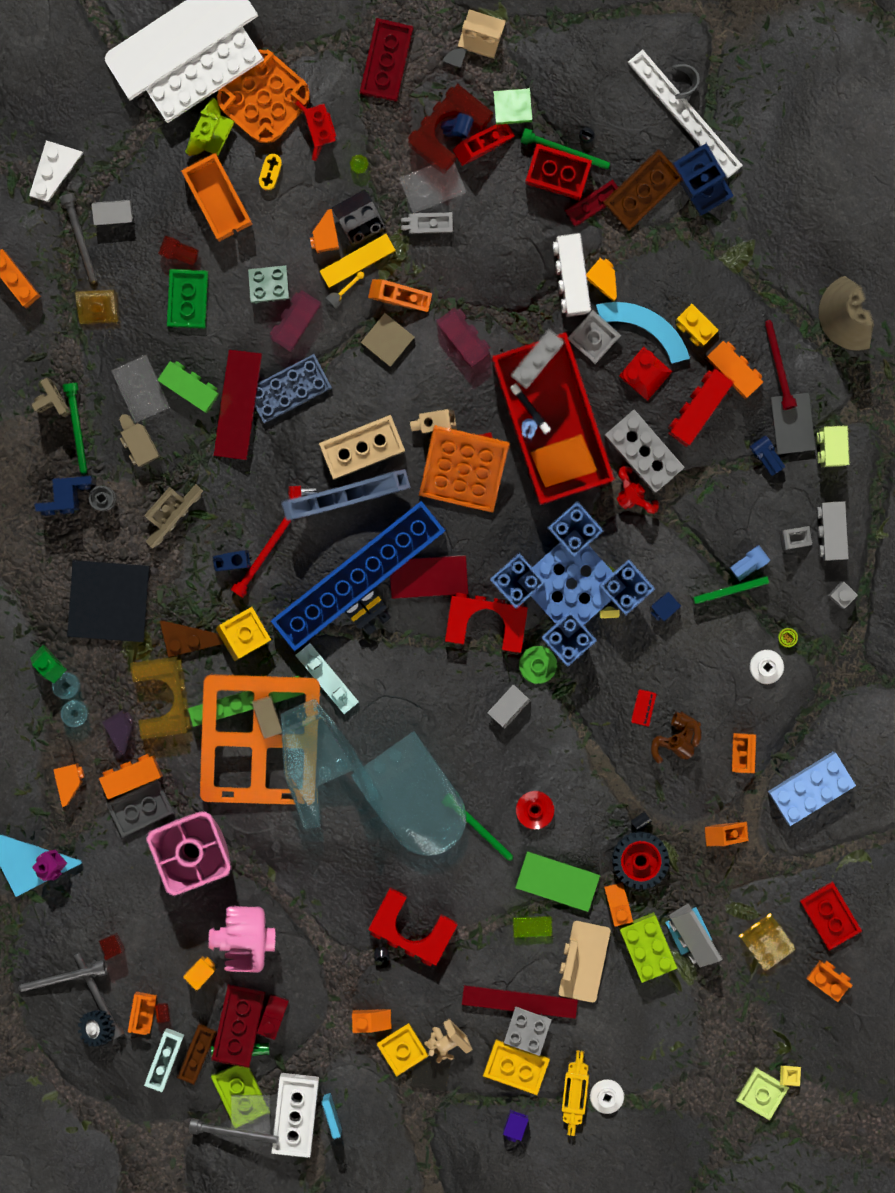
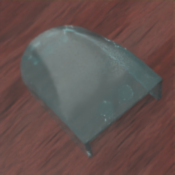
M415 731L351 775L376 813L397 841L407 850L419 855H437L452 848L461 838L465 830L467 818L464 802Z

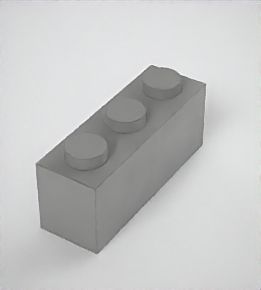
M548 330L511 377L527 389L560 349L564 341Z
M845 501L820 503V507H817V518L821 519V526H818V537L822 538V545H819V555L823 557V561L848 559Z

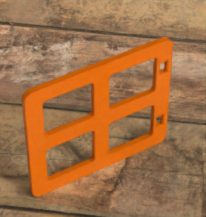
M208 675L205 677L203 686L200 797L203 801L310 805L315 801L320 683L317 679L241 675ZM219 690L252 691L254 693V701L268 697L270 692L305 693L304 733L277 734L264 739L255 710L252 732H218L216 730L217 692ZM217 746L252 748L251 786L249 788L216 787L214 785L215 748ZM268 748L303 749L301 789L266 788V755ZM222 791L234 792V797H222ZM282 793H293V799H281Z

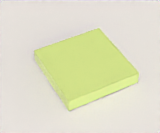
M755 1067L736 1101L770 1121L789 1087L787 1085H780V1081Z

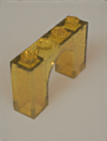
M177 656L130 663L133 682L153 679L161 680L170 686L174 695L173 706L166 715L138 720L141 739L188 733V729L191 728L190 717H186L185 711L188 709L187 698L183 697V690H186L185 680L181 679L180 672L183 671L182 660H178Z

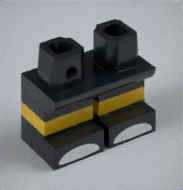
M374 589L360 599L370 614L359 601L345 611L359 629L362 628L368 635L377 630L371 622L376 616L382 624L391 618L386 610V605Z

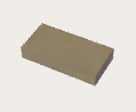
M271 696L252 701L264 739L283 733Z

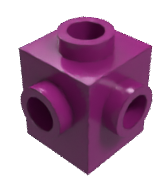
M50 850L39 855L32 868L41 880H56L62 874L61 870L68 863L56 850Z

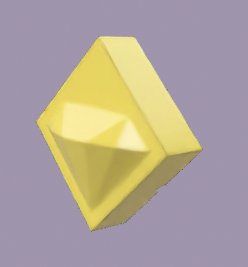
M609 606L599 611V617L619 618L620 612Z
M781 1066L780 1085L800 1086L801 1067Z

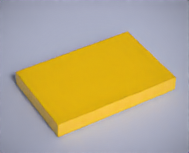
M495 1039L483 1077L538 1095L550 1058L535 1055Z

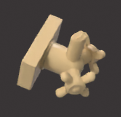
M450 1019L443 1023L448 1033L447 1035L443 1036L441 1029L434 1027L432 1028L431 1039L424 1042V1045L430 1049L429 1056H433L434 1053L437 1054V1063L446 1058L453 1060L454 1056L448 1054V1051L456 1046H459L466 1054L473 1050L466 1034Z

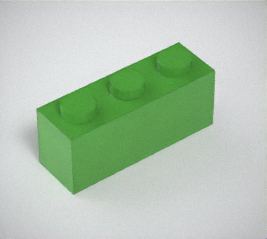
M170 361L158 378V381L207 413L220 395L216 392L218 388L209 382L206 385L200 381L201 377L196 373L191 372L189 374L184 371L186 367L178 361L175 363Z

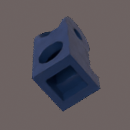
M249 550L212 556L215 571L251 567Z

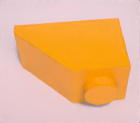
M600 258L588 271L586 279L614 302L617 298L614 265L609 260H602Z
M202 956L186 972L183 978L197 991L215 972V963L209 957L205 959Z

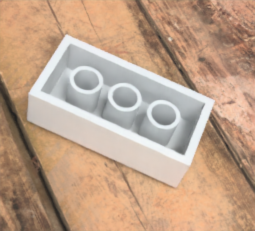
M580 233L558 236L556 242H553L554 256H558L555 267L556 274L561 277V280L558 282L559 294H563L564 298L561 300L562 313H566V317L589 314L591 308Z

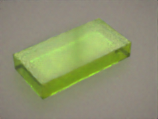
M551 916L514 917V937L552 936Z

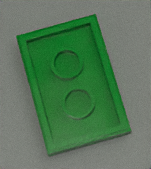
M170 269L167 327L206 329L208 271Z

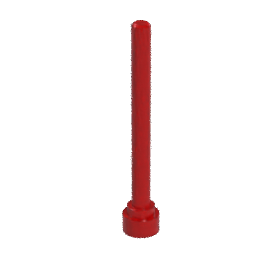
M286 517L283 519L241 582L238 581L237 584H234L231 591L244 598L247 593V585L282 536L291 520L287 521Z

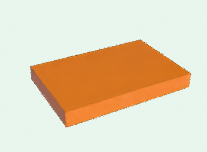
M582 435L533 450L530 453L545 487L597 470Z

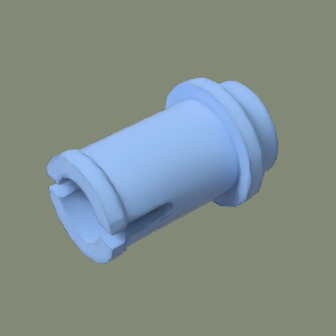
M528 418L523 421V436L526 437L528 435V438L534 436L537 429L535 420Z

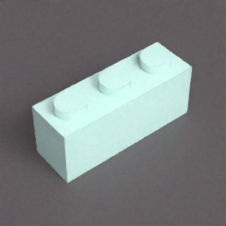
M166 1028L144 1086L163 1092L184 1034Z

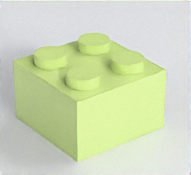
M833 426L819 429V433H816V442L820 444V452H817V462L821 463V467L849 465L848 427Z

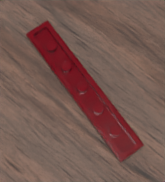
M464 985L462 1005L514 1011L515 1007H519L535 1014L576 1019L578 999Z

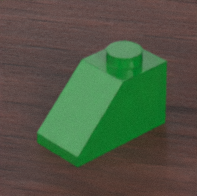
M44 645L30 658L36 670L52 683H55L67 670Z

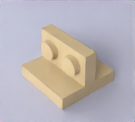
M469 10L467 18L464 20L458 48L467 49V51L494 59L506 21Z

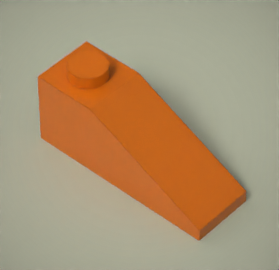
M372 279L368 298L428 312L432 293L383 279Z

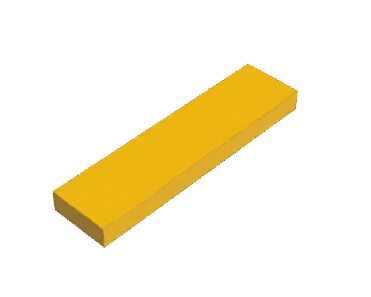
M384 234L320 270V273L327 286L331 288L396 250L387 234Z

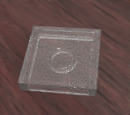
M232 1095L231 1128L270 1135V1095Z

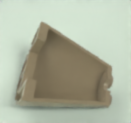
M846 276L835 280L825 290L819 304L820 325L826 336L833 343L848 350H866L870 348L873 322L869 311H864L861 307V303L865 300L861 287Z

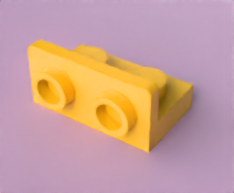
M693 304L675 320L678 329L683 333L687 332L691 336L689 339L697 347L699 345L703 347L719 331Z

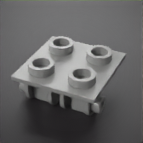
M515 1007L504 1043L540 1056L552 1019L547 1018L548 1016L538 1015Z

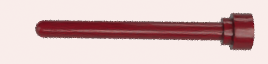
M767 320L765 327L783 394L782 410L793 409L797 407L796 398H793V395L790 394L773 323L771 320Z

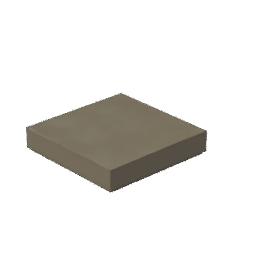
M384 313L361 341V344L391 367L415 337Z

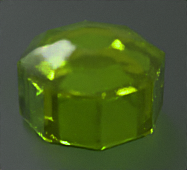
M361 154L353 156L350 161L352 171L357 174L365 173L369 167L367 158Z

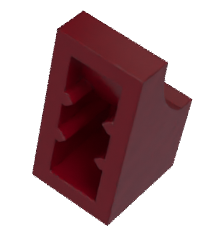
M273 994L270 995L257 1034L275 1040L289 1000Z

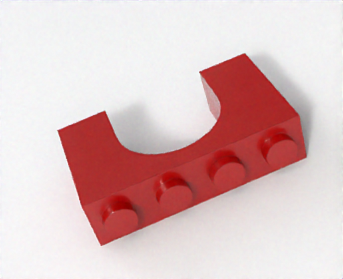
M456 593V596H452L445 642L464 644L467 623L471 615L481 609H491L497 612L504 621L505 631L502 650L521 653L528 607H524V603L515 608L513 605L505 604L503 599L494 598V602L486 601V597L475 595V599L467 598L468 594Z
M390 887L368 928L371 931L370 935L377 939L383 937L388 940L387 944L394 948L400 946L405 949L404 953L411 957L417 955L422 958L421 962L426 965H437L458 923L440 914L431 933L426 938L418 941L404 938L397 930L396 918L407 896Z

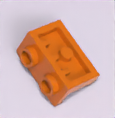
M820 960L806 979L839 1002L847 989L853 986L849 982L851 978L843 972L839 975L834 971L836 967L827 960L825 963Z

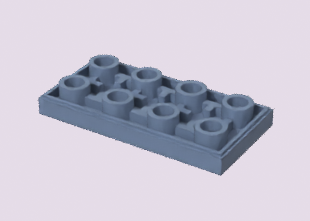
M313 354L259 382L255 407L263 423H266L332 389L316 356Z

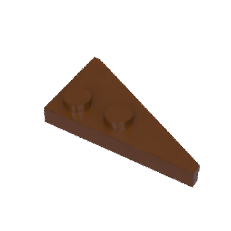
M160 621L168 657L224 644L218 633Z

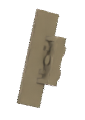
M197 484L192 487L184 498L169 487L144 515L158 527L146 540V543L152 549L162 543L166 533L172 531L180 517L187 514L193 502L195 503L200 499L203 490Z

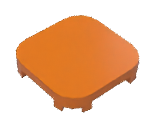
M260 49L258 51L264 61L219 89L217 100L223 113L231 120H234L254 140L260 143H271L280 138L302 113L295 103L298 100L306 107L309 103L310 92L304 79L300 78L277 58L273 52Z

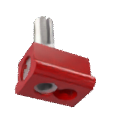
M289 486V500L315 494L317 492H304L317 490L316 488L303 489L301 486Z

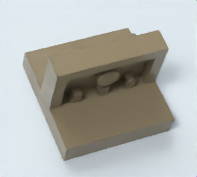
M47 377L40 382L48 395L42 394L34 399L35 402L31 404L33 409L38 413H42L55 406L59 415L66 417L71 414L54 382Z

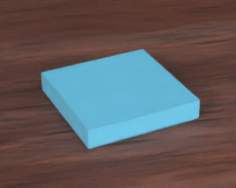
M331 1093L323 1096L322 1105L332 1137L335 1139L341 1137L342 1128Z

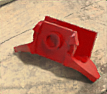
M297 100L295 104L305 114L313 139L312 160L317 161L322 146L336 141L330 113H327L325 104L307 109Z

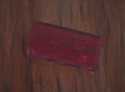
M302 290L300 293L296 292L290 301L293 303L290 309L286 308L280 317L282 319L279 326L275 325L270 333L272 335L271 340L289 352H292L322 305L320 301Z
M454 307L437 320L436 323L469 366L473 368L490 354L488 351L490 346L484 339L481 341L477 337L479 332L473 324L470 326L465 321L467 317L461 309L457 311Z

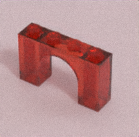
M459 84L449 88L445 94L446 98L434 106V112L430 116L427 115L420 123L422 126L417 131L414 130L408 137L409 147L443 175L456 162V155L437 140L435 130L439 122L446 117L457 116L459 113L472 117L474 119L473 126L481 132L493 119V112Z

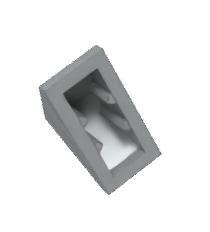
M809 526L780 531L783 550L812 545Z

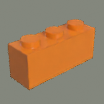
M1 249L0 278L22 306L27 308L41 296L7 252Z
M722 341L705 359L715 369L733 380L732 386L746 399L763 383L761 380L763 376L756 369L752 370L748 366L749 362L742 355L739 357L734 352L736 349L730 342L725 343Z
M149 754L138 758L139 762L131 764V761L120 765L121 769L115 772L113 768L102 772L103 776L99 780L107 800L163 777L155 756L149 757Z

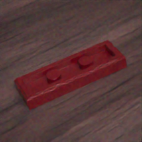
M611 180L566 209L564 212L573 226L580 225L606 208L602 202L618 186L614 180Z

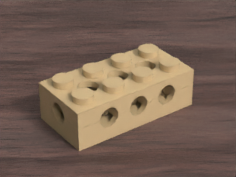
M391 415L319 443L334 480L405 452ZM379 435L386 438L385 443L381 446L375 444V438ZM363 442L368 445L366 452L360 453L357 451L359 443ZM342 450H348L350 456L348 459L342 460L339 457V453Z

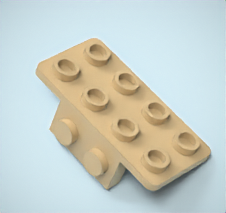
M581 921L573 922L569 944L565 943L563 955H566L565 963L561 962L559 973L562 974L559 987L560 996L592 1003L596 1001L611 932L609 927Z

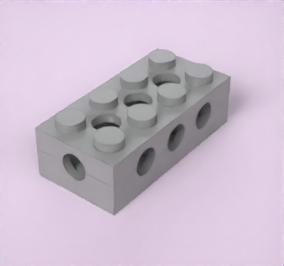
M635 410L630 412L604 435L653 493H656L685 468ZM628 432L635 433V442H629L627 440L626 436ZM640 447L648 448L649 455L647 457L640 455ZM653 461L661 463L660 471L653 470Z

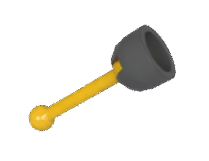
M359 271L357 276L341 292L331 293L325 300L336 310L342 302L341 296L359 279H363L364 273Z

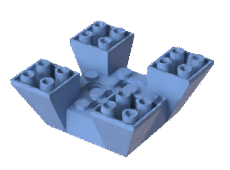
M578 502L548 527L560 543L540 561L531 567L518 554L490 579L515 608L531 596L554 621L555 624L542 638L567 666L597 641L583 625L612 600L626 615L655 589L630 560L612 572L588 545L603 530ZM556 564H561L564 567V572L561 575H556L553 571ZM585 565L591 568V574L587 577L582 576L580 572L581 568ZM570 578H574L577 581V586L574 589H568L566 586V581ZM560 591L563 597L560 602L552 600L553 592ZM581 593H587L590 597L589 601L585 604L579 601Z

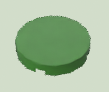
M533 646L526 649L519 661V670L522 676L527 681L535 684L549 681L555 675L557 669V660L554 653L543 646Z

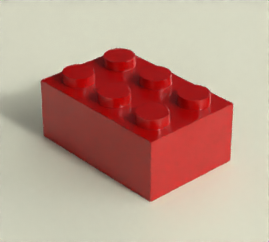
M537 144L525 184L580 201L592 160Z

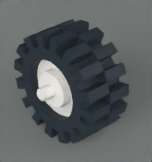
M96 1010L87 1012L80 1018L79 1021L82 1023H78V1027H81V1030H78V1034L82 1033L80 1038L81 1040L85 1039L84 1043L88 1044V1046L95 1047L106 1044L108 1041H111V1036H114L112 1030H115V1026L111 1025L114 1021L109 1020L111 1016L110 1014L106 1015V1011Z

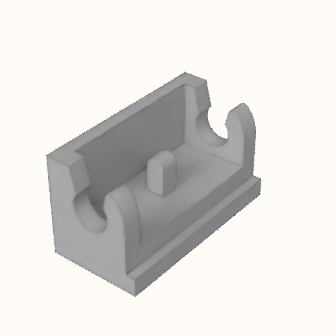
M132 200L92 203L94 225L133 222Z
M512 685L487 713L503 728H506L531 700L515 685Z

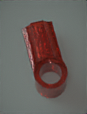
M164 236L158 254L194 266L199 250L184 245L174 238Z

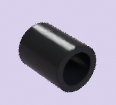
M645 811L631 820V823L638 832L652 822Z

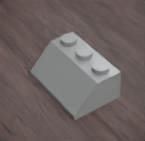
M689 904L669 915L671 921L668 923L674 932L678 930L681 935L678 939L683 948L688 947L691 953L688 956L693 964L697 963L699 967H703L722 960Z

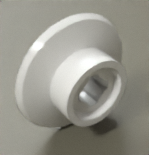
M772 650L759 651L750 662V672L753 678L763 684L776 682L784 671V663L781 656ZM766 663L772 666L768 672L763 668Z
M609 1079L601 1080L592 1087L590 1101L598 1112L610 1114L616 1112L622 1106L624 1092L617 1082ZM605 1094L611 1095L610 1101L603 1100Z

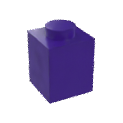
M513 1110L509 1111L503 1128V1135H505L507 1140L513 1142L522 1140L529 1120L528 1116Z

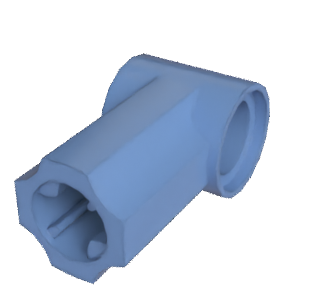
M758 545L749 551L743 559L730 567L735 577L741 581L754 570H758L766 565L770 559L761 546Z

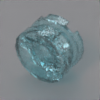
M64 672L55 683H52V690L61 699L72 698L80 690V680L75 674ZM64 682L70 684L68 689L63 688Z
M80 700L68 701L61 710L62 721L70 727L81 726L89 716L87 705ZM72 710L78 711L77 717L71 716Z

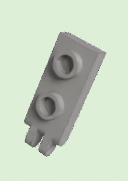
M452 212L408 214V218H401V222H408L409 224L402 225L401 230H409V234L453 233Z

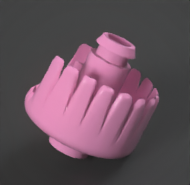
M228 907L226 909V927H220V930H214V928L209 930V948L212 950L219 948V951H230L225 953V958L232 959L225 961V965L228 966L224 968L226 971H262L265 951H275V928H265V912L261 907Z

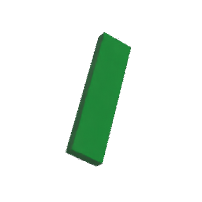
M768 576L694 596L692 600L694 604H700L769 584Z

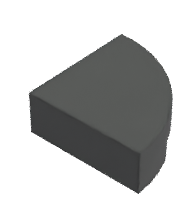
M458 48L450 51L444 57L443 63L461 69L467 49Z

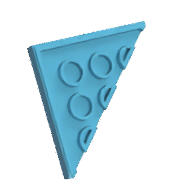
M0 834V867L15 896L17 897L46 882L37 877L32 866L36 863V858L39 855L50 850ZM60 854L68 863L61 870V873L82 863L79 859Z

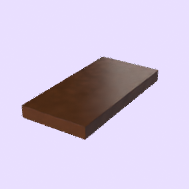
M657 149L602 203L629 231L682 179L674 165Z

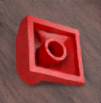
M643 347L621 372L619 377L648 401L672 371L655 357L651 351Z

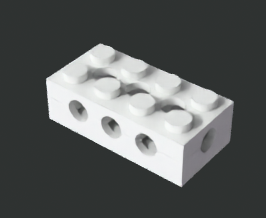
M281 1073L274 1135L279 1136V1142L277 1144L273 1143L272 1154L310 1158L319 1077ZM299 1092L303 1098L297 1100L293 1097V1093ZM296 1111L301 1117L295 1119L290 1113ZM296 1131L299 1136L293 1138L289 1135V1132Z

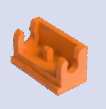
M733 733L732 772L755 773V734Z
M141 992L134 994L128 1026L129 1033L150 1034L157 995Z

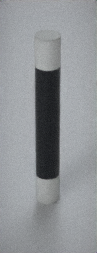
M516 383L511 386L510 389L544 434L551 430L519 386Z

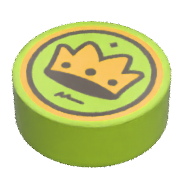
M784 628L779 632L778 641L782 646L792 647L797 643L798 635L795 630Z

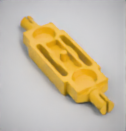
M579 1050L576 1051L575 1062L569 1063V1069L565 1077L562 1111L564 1112L563 1121L568 1123L567 1135L575 1136L576 1125L582 1124L588 1094L589 1065L583 1063L584 1051L580 1052ZM568 1078H571L568 1106H565ZM583 1080H586L584 1106H583V1109H582V1108L580 1107L581 1098H582V1095H583V1088H582V1087H583Z

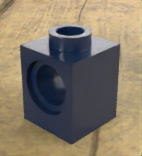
M666 592L650 607L653 610L650 613L657 621L660 619L665 621L681 605L669 592Z

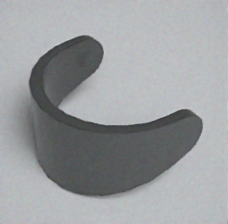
M687 64L673 65L672 70L686 73L692 82V88L689 92L676 94L675 98H687L699 85V73L694 67Z

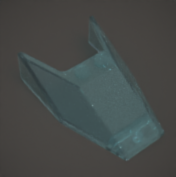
M315 699L281 714L284 775L304 829L320 827L319 786L351 771L358 775L367 802L383 800L352 745Z

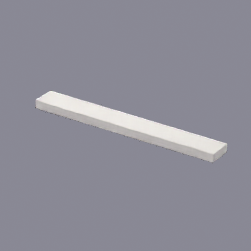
M643 49L628 61L631 68L699 146L707 143L727 179L743 166L685 98H675V95L680 92Z

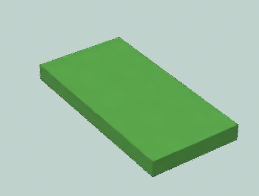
M527 851L515 888L588 912L600 875Z

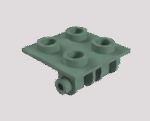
M286 265L248 269L251 303L255 302L257 304L258 302L265 301L269 303V301H286V299H290Z

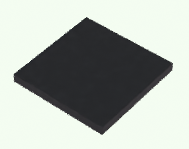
M73 560L67 637L144 642L150 566Z

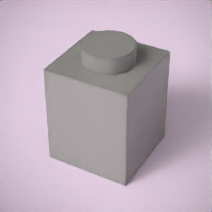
M840 582L828 596L841 609H845L858 595L845 582Z

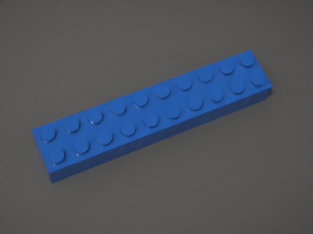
M420 501L272 619V624L291 648L296 651L442 535L445 530L424 503Z

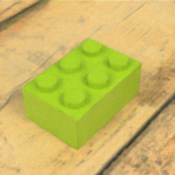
M654 912L636 919L632 923L619 926L642 983L677 969Z

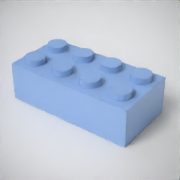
M831 752L769 790L768 793L787 824L791 826L856 785L835 752Z

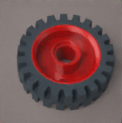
M633 832L624 836L615 846L612 855V865L615 874L625 885L635 889H647L654 887L665 877L669 868V854L663 842L656 836L647 832ZM640 855L646 858V862L643 865H637L635 862L636 858Z

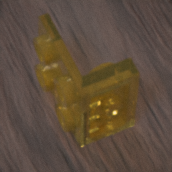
M768 914L739 935L764 971H767L796 949L771 914Z

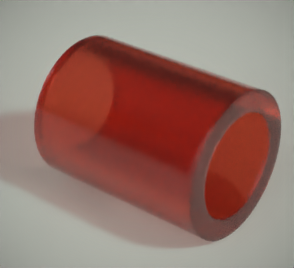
M168 1003L156 1004L157 1023L170 1021Z

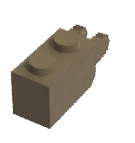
M122 415L120 422L124 431L120 432L123 436L120 440L125 448H129L131 452L129 457L133 465L137 464L138 467H142L159 458L160 455L145 426L141 424L135 425L129 415Z

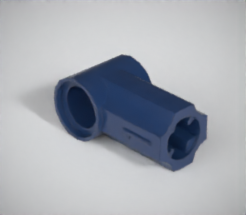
M459 113L457 118L442 122L443 134L447 137L457 136L467 139L474 119L466 114Z
M766 435L749 446L758 460H761L771 476L785 468L780 457L774 451L775 448Z

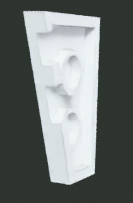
M46 141L29 196L49 202L61 186L62 181L71 172L75 163L84 153Z

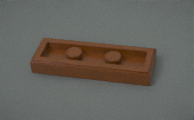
M201 1024L198 1025L177 1078L195 1085L217 1032L216 1030Z

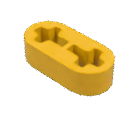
M269 154L264 160L259 176V184L264 190L269 191L276 186L282 167L281 158L276 154ZM276 158L278 166L274 165L273 170L270 171L271 166L268 161ZM269 173L271 174L270 180L273 183L265 186L262 180L267 179Z

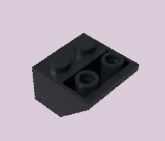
M365 189L332 207L352 247L386 229L372 199Z

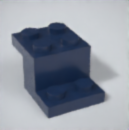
M707 143L673 162L675 169L682 179L681 185L700 217L734 196L724 180L726 177L724 171Z
M83 476L52 479L54 502L35 504V511L41 512V515L44 516L55 515V511H60V514H74V510H79L78 489H92L91 485H96V477Z

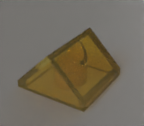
M116 291L75 292L80 324L118 322Z

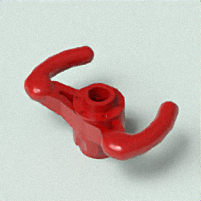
M622 466L619 469L618 475L623 481L624 490L617 497L621 507L627 509L638 505L650 514L658 512L659 502L653 500L651 505L643 499L645 497L644 488L639 483H631L627 475L631 474L633 469L629 466Z

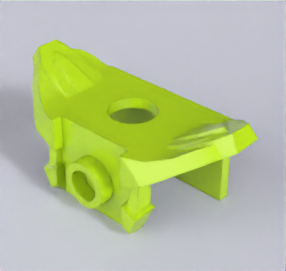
M211 98L202 110V115L194 132H191L185 150L189 156L199 154L204 150L212 154L216 153L219 156L235 123L234 120L221 116L218 101L215 98Z

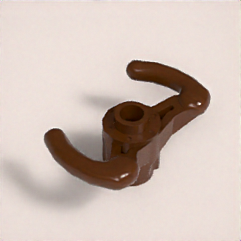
M692 720L687 723L684 731L669 738L655 737L651 745L653 759L658 764L663 761L658 752L659 746L672 750L681 759L687 760L691 758L694 754V747L699 745L701 739L700 725L697 721Z

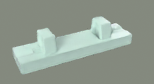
M311 643L295 655L309 673L319 681L320 686L343 714L359 702Z

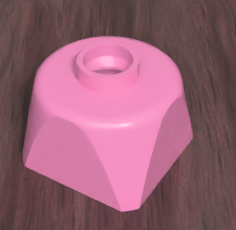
M198 812L182 817L151 831L148 835L147 841L167 892L172 895L180 894L224 877L230 871V858L225 838L216 821L208 813ZM188 842L198 846L200 855L196 858H190L185 854L184 848Z

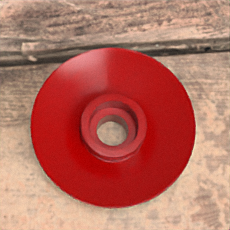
M530 791L518 800L516 815L525 827L541 829L551 822L554 816V805L550 797L545 793ZM533 806H537L539 808L537 813H533L531 811V808Z

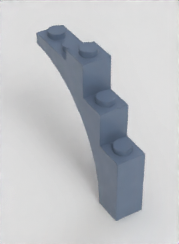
M406 469L339 488L282 502L286 520L288 521L389 495L410 488Z

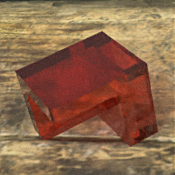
M117 932L99 941L105 954V960L125 950Z

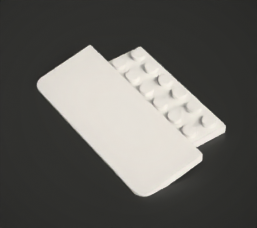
M186 0L109 50L105 55V62L129 100L147 91L166 122L169 123L264 61L243 26L257 18L258 14L249 0Z

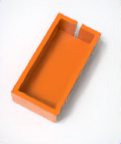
M216 153L181 170L218 242L233 235L234 229L239 232L252 225Z

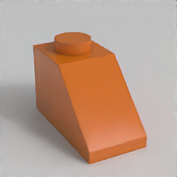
M332 209L327 210L314 229L313 237L310 238L312 249L316 248L317 253L339 249Z
M78 763L53 769L62 807L70 803L83 782L84 771L82 767H79Z
M747 822L717 824L705 827L706 846H727L749 841Z
M623 882L605 886L604 889L614 927L632 923L633 919Z
M391 1009L352 1011V1033H370L391 1029Z

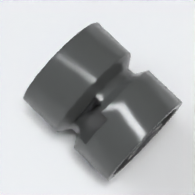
M97 486L91 490L89 502L94 509L109 511L116 505L117 496L111 488Z

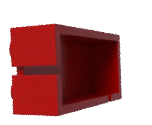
M714 369L712 372L709 370L701 380L703 382L701 388L699 386L695 388L690 395L692 398L691 402H686L679 411L681 414L679 419L675 418L668 427L670 430L668 435L685 447L692 443L734 383L733 380L717 369Z

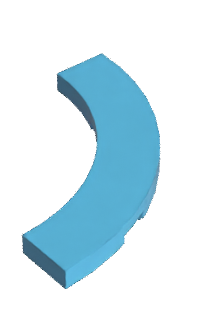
M608 302L596 305L598 315L606 322L631 323L656 337L665 349L671 364L690 359L687 348L677 331L655 312L636 304L624 302Z

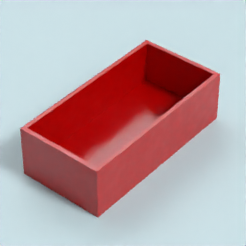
M566 332L556 335L564 341L563 345L527 389L511 376L538 342L492 356L494 370L539 506L614 481ZM515 383L551 430L546 434L537 424V429L532 438H528V435L526 437L523 436V421L533 418L510 389ZM582 435L597 470L545 487L530 453L533 450Z

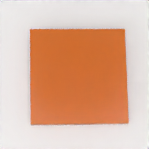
M434 425L419 496L493 513L510 442Z

